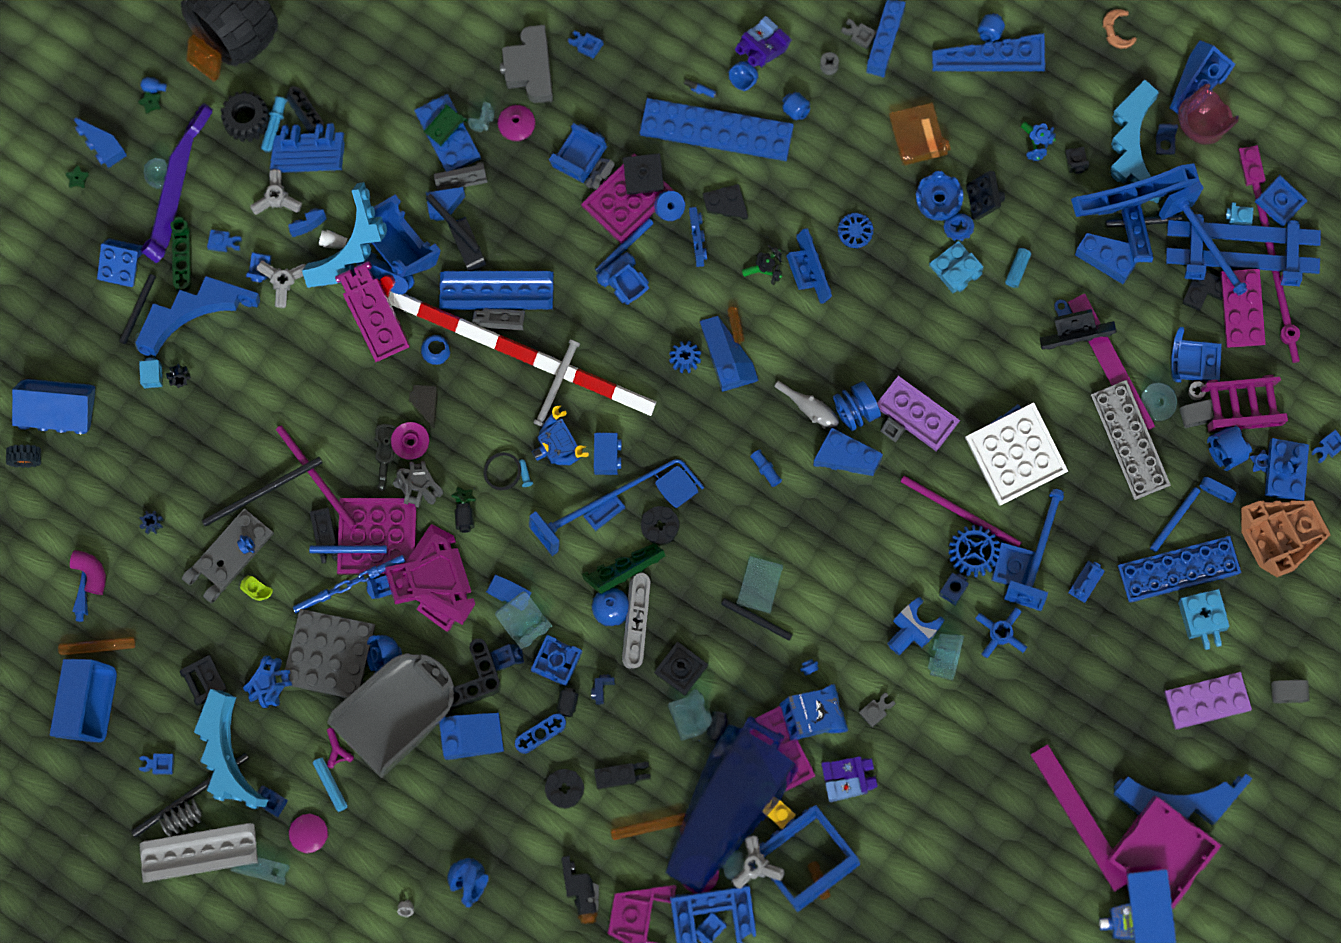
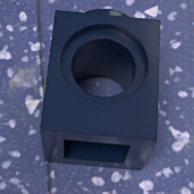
M952 573L940 591L939 596L956 606L969 585L967 579L959 573L957 575ZM957 584L960 590L953 592L950 589V585Z

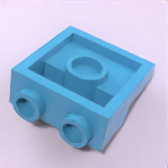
M959 241L929 263L931 269L953 294L957 290L959 292L964 290L968 286L967 283L972 279L974 281L978 279L983 271L982 264Z

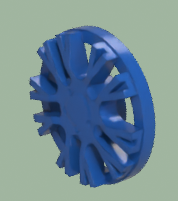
M858 213L848 214L839 223L838 236L846 246L860 248L867 245L872 239L873 225L869 218ZM857 218L863 219L860 223L857 222ZM847 220L850 225L846 226L843 223ZM865 228H870V233L865 232L863 230ZM849 234L846 240L842 237V235ZM861 238L863 243L857 244L856 239Z

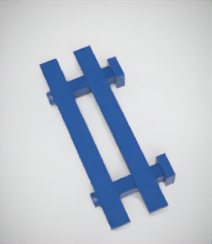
M1195 214L1211 239L1286 244V256L1221 252L1231 268L1283 271L1280 285L1298 287L1302 281V273H1320V258L1299 257V244L1320 246L1321 230L1299 229V222L1294 220L1287 222V228L1204 223L1203 215ZM1168 220L1167 236L1190 237V250L1167 248V264L1187 265L1184 279L1204 280L1206 266L1221 267L1210 251L1203 250V240L1191 222Z

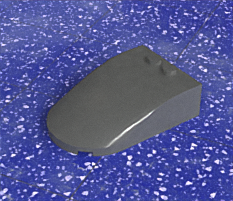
M422 654L421 656L400 655L390 660L331 712L327 723L383 778L446 716L453 702V682L447 670L435 659Z

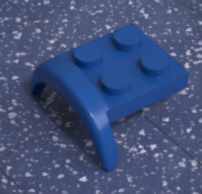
M1179 327L1174 338L1171 355V377L1173 381L1181 383V380L1185 379L1206 382L1218 380L1219 382L1221 344L1182 340L1184 327Z

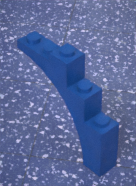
M1186 164L1129 185L1089 195L1077 196L1072 198L1071 201L1076 217L1094 214L1105 215L1119 211L1127 206L1141 205L1156 197L1169 196L1200 181L1195 164Z

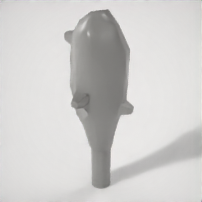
M780 381L775 384V388L789 396L813 423L821 424L824 429L826 427H837L839 424L837 415L823 401L814 398L813 395H804L794 391Z

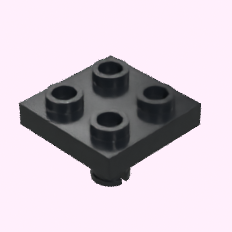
M988 171L966 184L973 220H979L1002 207L1001 203L1005 200V193L998 191L995 171Z
M677 642L655 670L654 674L686 696L709 665Z

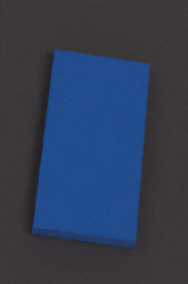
M1167 869L1128 873L1127 883L1134 942L1176 943Z

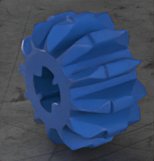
M682 341L680 342V347L674 345V351L669 353L672 357L669 361L671 364H674L673 369L676 370L680 367L681 374L684 372V369L691 373V367L696 370V363H701L699 358L701 352L696 351L697 345L691 347V342L689 341L686 346H684ZM682 355H686L688 359L684 360Z

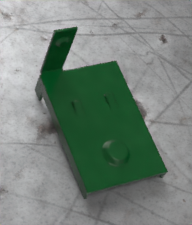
M445 104L443 110L424 130V133L442 147L461 123L467 120Z

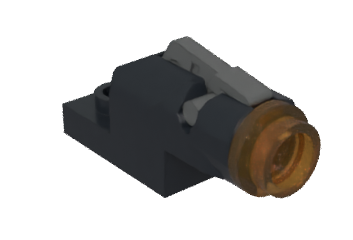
M569 856L561 857L566 895L568 899H576L574 903L578 911V919H580L581 924L597 922L599 886L593 883L588 874L572 875V873L576 872L575 862L571 861Z

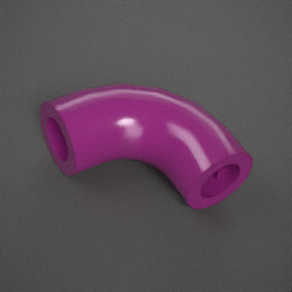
M74 550L70 558V568L81 570L86 574L87 581L84 591L103 595L106 573L102 563L94 555Z

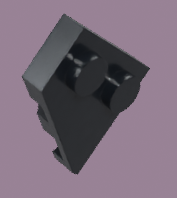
M739 184L702 193L707 213L722 214L726 217H740L743 220H748Z

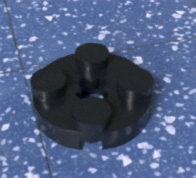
M657 506L649 509L643 514L641 521L642 534L653 544H669L675 539L679 531L677 515L669 507ZM658 521L666 524L663 526V530L655 528Z
M560 769L547 778L545 793L548 800L554 806L560 809H569L576 806L583 797L584 783L575 771ZM562 784L570 786V789L567 790V794H564L563 791H559V788L562 787Z

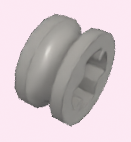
M1202 382L1192 383L1188 390L1189 397L1193 400H1201L1206 392H1200L1199 395H1195V391L1193 392L1192 389L1195 390L1196 387H1199L1201 391L1204 384Z

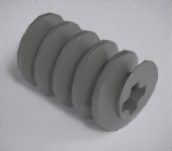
M194 798L191 799V806L184 802L185 809L178 805L177 813L171 809V816L163 813L164 819L161 820L159 818L165 833L169 837H173V831L177 834L180 833V827L186 830L187 823L190 826H194V820L198 823L201 822V816L203 817Z

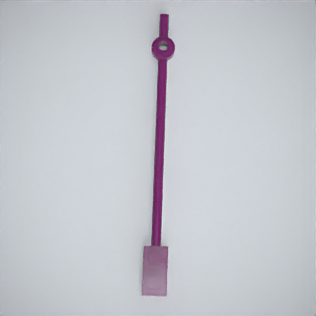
M1258 146L1240 148L1238 153L1246 186H1253L1256 200L1262 194L1260 184L1266 181ZM1257 205L1261 226L1269 227L1267 213ZM1265 242L1268 255H1276L1274 244ZM1272 271L1284 327L1280 332V339L1283 343L1289 345L1292 363H1297L1300 359L1296 342L1300 337V330L1291 324L1283 285H1280V271ZM1292 331L1294 336H1289L1287 332Z

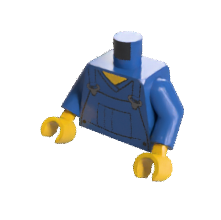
M561 405L555 406L552 414L545 421L539 432L538 441L541 446L533 450L532 453L537 461L547 456L551 464L570 466L581 457H588L589 453H582L586 446H577L563 419L559 420V417L566 415V411L559 413Z

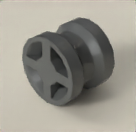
M831 52L823 54L820 60V69L824 74L833 75L838 71L839 59L837 55Z

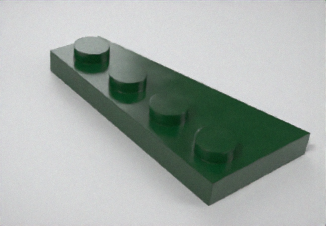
M654 543L632 552L631 557L617 558L614 564L607 567L603 564L596 567L597 571L589 574L586 571L581 574L583 580L602 594L619 583L625 582L636 573L642 572L648 566L659 562L660 559L665 557L663 549Z

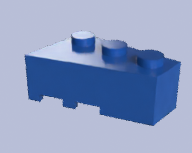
M1089 233L1085 235L1075 253V256L1121 284L1125 283L1138 263L1133 262L1129 243Z
M831 428L814 459L813 466L873 476L882 461L883 454Z

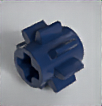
M146 511V515L140 517L143 524L139 527L141 529L146 528L145 533L147 535L150 531L157 534V530L163 528L160 524L163 518L161 516L157 517L158 513L156 511L153 514H149ZM153 520L155 521L154 524H150V525L148 524L149 521H150V522H152Z

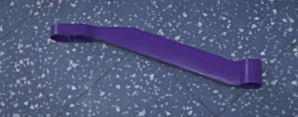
M206 103L197 110L188 124L184 135L169 157L150 239L141 248V253L155 263H158L163 258L169 245L172 233L170 224L175 219L193 138L203 128L213 111Z

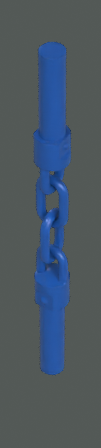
M402 554L379 566H373L361 572L358 577L350 581H342L336 584L333 589H325L319 592L318 595L294 605L293 609L295 613H298L300 609L304 610L321 601L324 602L331 599L333 594L343 593L359 582H366L381 575L380 573L385 571V567L406 562L405 557ZM368 573L369 577L364 579L362 575ZM347 583L348 587L340 590L339 586Z

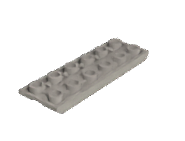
M1127 380L1091 394L1134 500L1171 486Z
M242 824L140 843L143 882L258 863L254 824Z

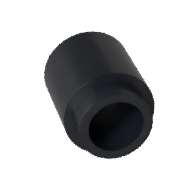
M469 503L457 504L454 510L455 528L460 530L461 533L471 532V529L475 527L473 508H471Z
M564 688V690L559 692L556 708L558 710L557 714L564 717H573V713H576L579 694L575 693V689Z
M712 712V716L709 717L706 734L710 736V740L721 741L722 738H726L729 719H727L728 714Z

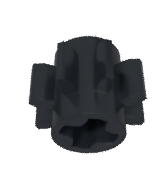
M179 364L173 367L170 366V373H166L170 386L175 385L177 388L184 385L187 386V379H191L187 366L182 367Z

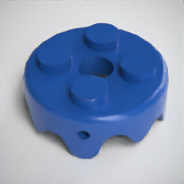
M936 171L931 176L921 180L916 191V203L921 213L927 218L938 221L947 220L956 215L963 203V189L955 177H949L942 171ZM942 194L945 199L942 202H937L934 197Z

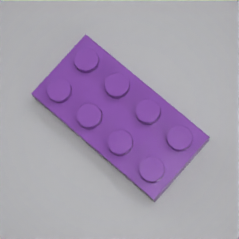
M899 376L877 402L881 412L892 418L936 452L960 422L959 419Z
M1241 672L1164 692L1175 730L1252 710Z

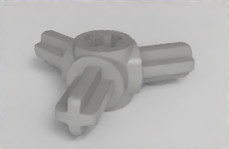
M273 169L270 171V186L267 187V191L264 193L265 197L253 203L250 208L255 215L270 206L272 208H282L284 206L294 212H298L301 209L302 203L288 196V193L284 191V186L281 185V171Z
M264 261L259 263L257 270L271 279L270 282L273 284V289L276 290L275 307H286L287 291L290 290V285L294 284V280L303 277L302 270L306 266L305 264L291 270L287 268L284 270L278 268L276 270ZM280 276H284V279H287L284 284H280V281H277Z
M757 836L746 838L749 856L746 857L745 864L743 865L744 870L732 880L733 884L740 889L751 878L756 879L758 876L762 878L768 876L778 881L781 880L784 876V870L770 865L769 861L764 859V854H760Z

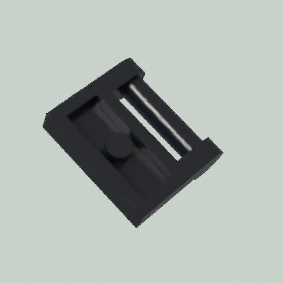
M210 655L179 671L194 697L193 701L196 706L206 702L210 689L227 691ZM194 671H196L206 691L203 695H201L191 675Z

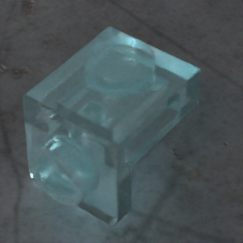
M483 102L480 119L469 118L470 128L475 131H488L489 123L493 121L495 113L492 110L491 103Z

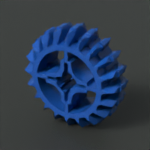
M972 525L971 531H969L967 526L964 527V533L958 530L957 534L959 537L953 536L952 540L954 542L949 543V547L953 549L949 550L948 554L954 555L950 558V562L957 561L953 567L956 569L960 566L959 573L961 574L966 570L967 577L970 576L971 572H974V577H977L979 571L982 576H985V569L990 573L992 571L991 566H996V561L994 560L999 558V555L996 554L1000 551V548L996 547L999 545V541H992L996 535L988 536L990 530L987 529L984 533L982 532V526L979 527L978 531L975 530V525ZM976 537L982 539V541L975 543L968 538ZM963 542L967 552L961 558L959 545ZM988 545L990 549V557L986 561L984 559L982 550H984L985 547ZM979 549L977 554H972L971 550ZM975 560L981 563V565H970L966 562Z

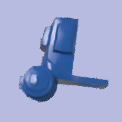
M627 252L620 255L617 260L596 275L598 283L604 287L610 285L614 288L615 296H617L621 303L626 305L639 298L649 289V282L641 272H637L634 269L635 259Z

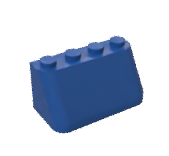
M32 379L22 380L12 389V426H18L20 429H29L31 427L37 428L40 431L54 429L56 432L61 433L75 431L76 434H85L90 430L95 386Z
M63 659L50 736L87 742L104 741L107 734L117 677L113 666L94 660Z

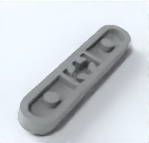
M644 573L633 575L629 584V608L626 615L622 654L623 664L629 669L637 668L643 662L650 593V579ZM636 616L637 619L640 620V623L636 624V622L633 621V618H636Z

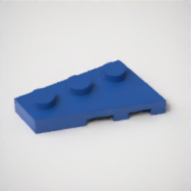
M697 207L689 208L696 266L701 267L704 266V260H707L706 248H702V242H705L704 231H700L699 224H702L701 213H697Z

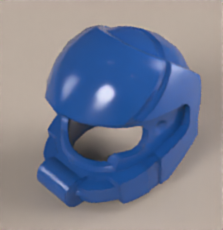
M470 858L454 863L447 875L451 891L464 887L462 903L466 907H471L475 901L477 902L488 883V875L484 873L483 865L477 860Z

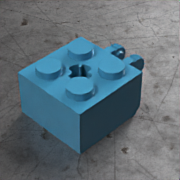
M1220 590L1181 598L1178 604L1188 638L1201 637L1204 649L1207 650L1210 649L1207 635L1213 634L1215 645L1217 647L1221 646L1219 632L1226 631L1230 626ZM1202 611H1204L1205 613H1207V617H1206V618H1205L1204 615H1200V613H1201Z

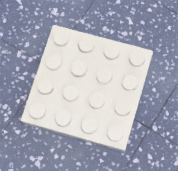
M1034 403L965 436L999 506L1068 472Z

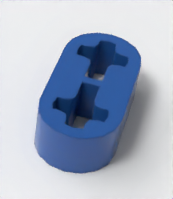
M1204 477L1199 485L1204 491L1229 503H1232L1237 495L1231 488L1208 477Z

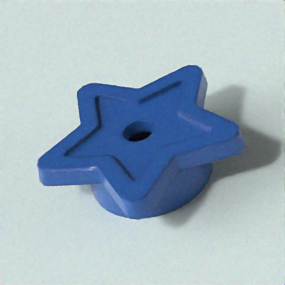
M1262 450L1258 456H1250L1254 463L1253 472L1262 470L1267 474L1268 455L1266 451Z

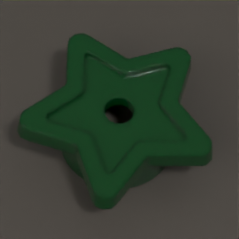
M146 91L145 97L139 100L138 104L144 106L146 114L156 109L160 110L161 107L158 101L161 95H152Z
M76 166L73 172L65 173V176L69 179V188L74 186L84 188L89 173L82 172L79 166Z
M457 487L456 492L451 495L458 504L476 501V498L472 495V489L464 490Z

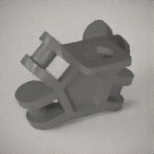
M421 461V464L409 462V469H398L396 473L397 478L394 479L393 485L403 491L405 495L404 504H415V507L419 508L423 496L429 504H434L436 498L443 495L442 489L434 482L428 472L425 461ZM429 486L432 490L431 493L427 490ZM412 490L419 491L417 497L411 496Z

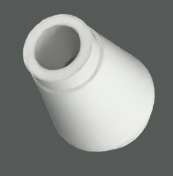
M322 230L319 245L323 246V248L343 249L348 238L329 230Z

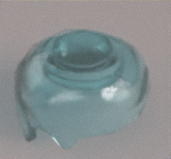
M154 158L149 160L144 166V179L152 188L162 189L167 170L166 161Z

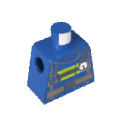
M1130 904L1111 908L1109 910L1110 918H1099L1100 930H1112V938L1134 940Z

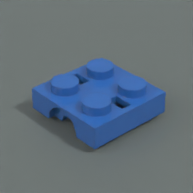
M547 635L531 671L567 687L583 651ZM543 653L548 655L547 659L541 657ZM565 663L572 665L571 669L565 668Z

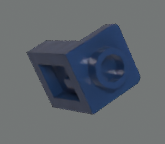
M508 644L490 652L496 671H501L514 664L524 663L523 651L518 644Z

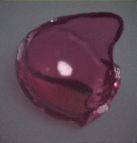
M1210 84L1203 85L1189 98L1184 100L1178 111V120L1184 134L1191 140L1205 145L1219 141L1239 121V116L1233 117L1229 106L1222 102L1219 95L1208 90L1211 86Z

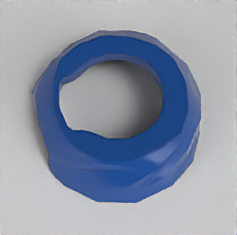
M431 335L422 342L421 354L430 364H442L450 356L449 345L444 337ZM433 341H439L444 343L445 350L439 354H432L428 346Z

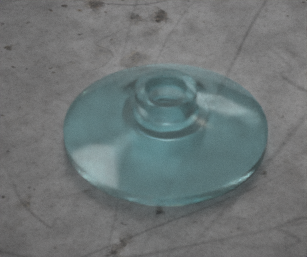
M1164 383L1149 385L1141 396V401L1150 418L1154 421L1167 420L1176 410L1177 398L1175 392ZM1161 398L1164 401L1163 405L1160 404Z

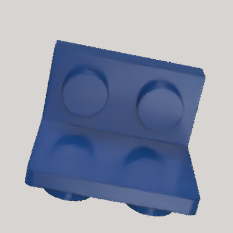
M107 239L101 244L97 279L133 287L137 260L143 254L141 253L142 246Z

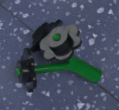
M768 244L767 247L772 254L758 253L757 260L755 261L756 265L742 269V274L744 277L758 272L773 276L771 284L775 285L776 281L779 282L782 278V271L779 264H777L774 272H771L773 270L772 267L775 266V261L772 258L775 257L781 263L780 256L782 254L780 249L772 248Z

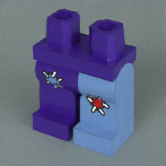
M764 17L757 26L743 34L735 51L739 55L746 53L749 56L748 62L753 67L757 65L763 67L766 63L784 53L792 39L781 29L777 30L778 27L769 18Z
M861 757L822 763L829 803L868 794V791L878 788L876 776L865 778L864 776L865 771L874 770L872 758L861 759Z

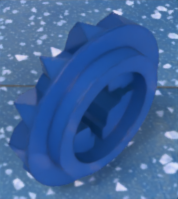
M956 214L945 221L944 232L947 237L952 238L954 241H963V239L969 238L974 233V222L965 214ZM962 223V229L956 232L955 227H959Z

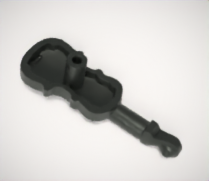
M381 424L375 430L374 440L378 442L375 459L380 463L379 484L377 488L380 491L386 489L387 465L394 459L391 437L396 427L389 424Z

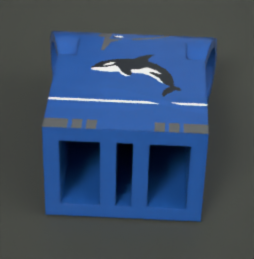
M835 684L821 691L790 696L780 703L790 741L825 732L843 733L848 731L844 714L839 707V696Z

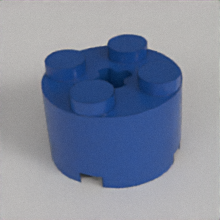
M1238 426L1226 427L1207 439V444L1211 443L1209 452L1219 467H1226L1225 471L1248 460L1249 453L1252 452L1250 444L1245 442Z

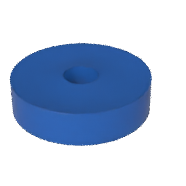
M667 190L657 196L654 209L661 219L674 221L682 216L685 202L679 193ZM671 202L672 207L668 209L667 205Z

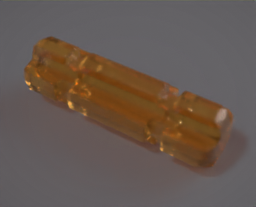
M730 307L727 311L730 317L732 333L734 334V341L738 344L743 343L744 336L738 316L737 307Z
M817 861L808 864L810 873L812 872V879L816 883L823 877L822 871L819 870L820 866ZM829 889L819 896L821 900L830 898Z

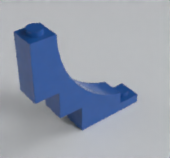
M205 276L197 295L179 290L171 309L156 304L152 305L136 341L138 351L143 355L156 356L163 343L175 330L186 322L204 314L217 311H236L240 302L244 306L258 308L260 303L259 294Z
M1247 774L1243 777L1238 776L1232 783L1234 788L1224 782L1213 789L1198 794L1168 795L1145 788L1127 777L1125 781L1121 778L1114 786L1116 789L1114 795L1138 815L1152 797L1156 795L1186 819L1195 811L1213 826L1252 778Z

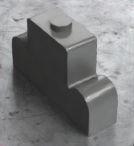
M545 25L527 27L521 32L522 45L504 47L502 49L504 63H500L501 74H505L507 88L526 87L527 96L531 102L553 101Z

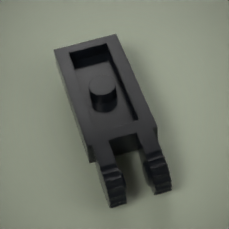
M329 507L310 511L316 546L337 545ZM320 553L322 564L327 563L326 554ZM331 553L333 560L336 561L338 559L337 553Z
M649 762L595 769L597 790L636 784V782L651 779V774L635 776L634 770L649 767Z

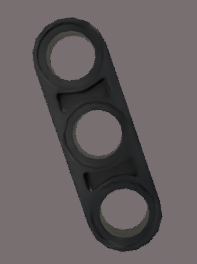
M466 217L456 220L476 242ZM449 225L467 270L473 271L485 266L486 263L481 251L479 250L475 253Z

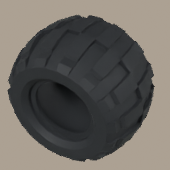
M267 0L181 1L182 15L192 32L216 58L228 65L237 66L240 63H246L254 59L268 47L274 38V34L278 31L277 17Z

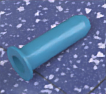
M521 459L519 462L523 480L522 487H529L533 485V482L530 481L525 460Z

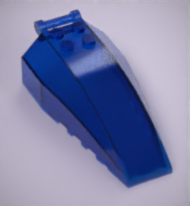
M752 716L747 719L743 729L728 725L709 755L699 778L665 872L667 875L700 893L717 874V871L725 865L735 850H738L748 835H751L761 820H764L778 804L799 770L795 762L778 750L785 735L777 734L763 726ZM753 728L774 740L772 745L750 734L751 729Z

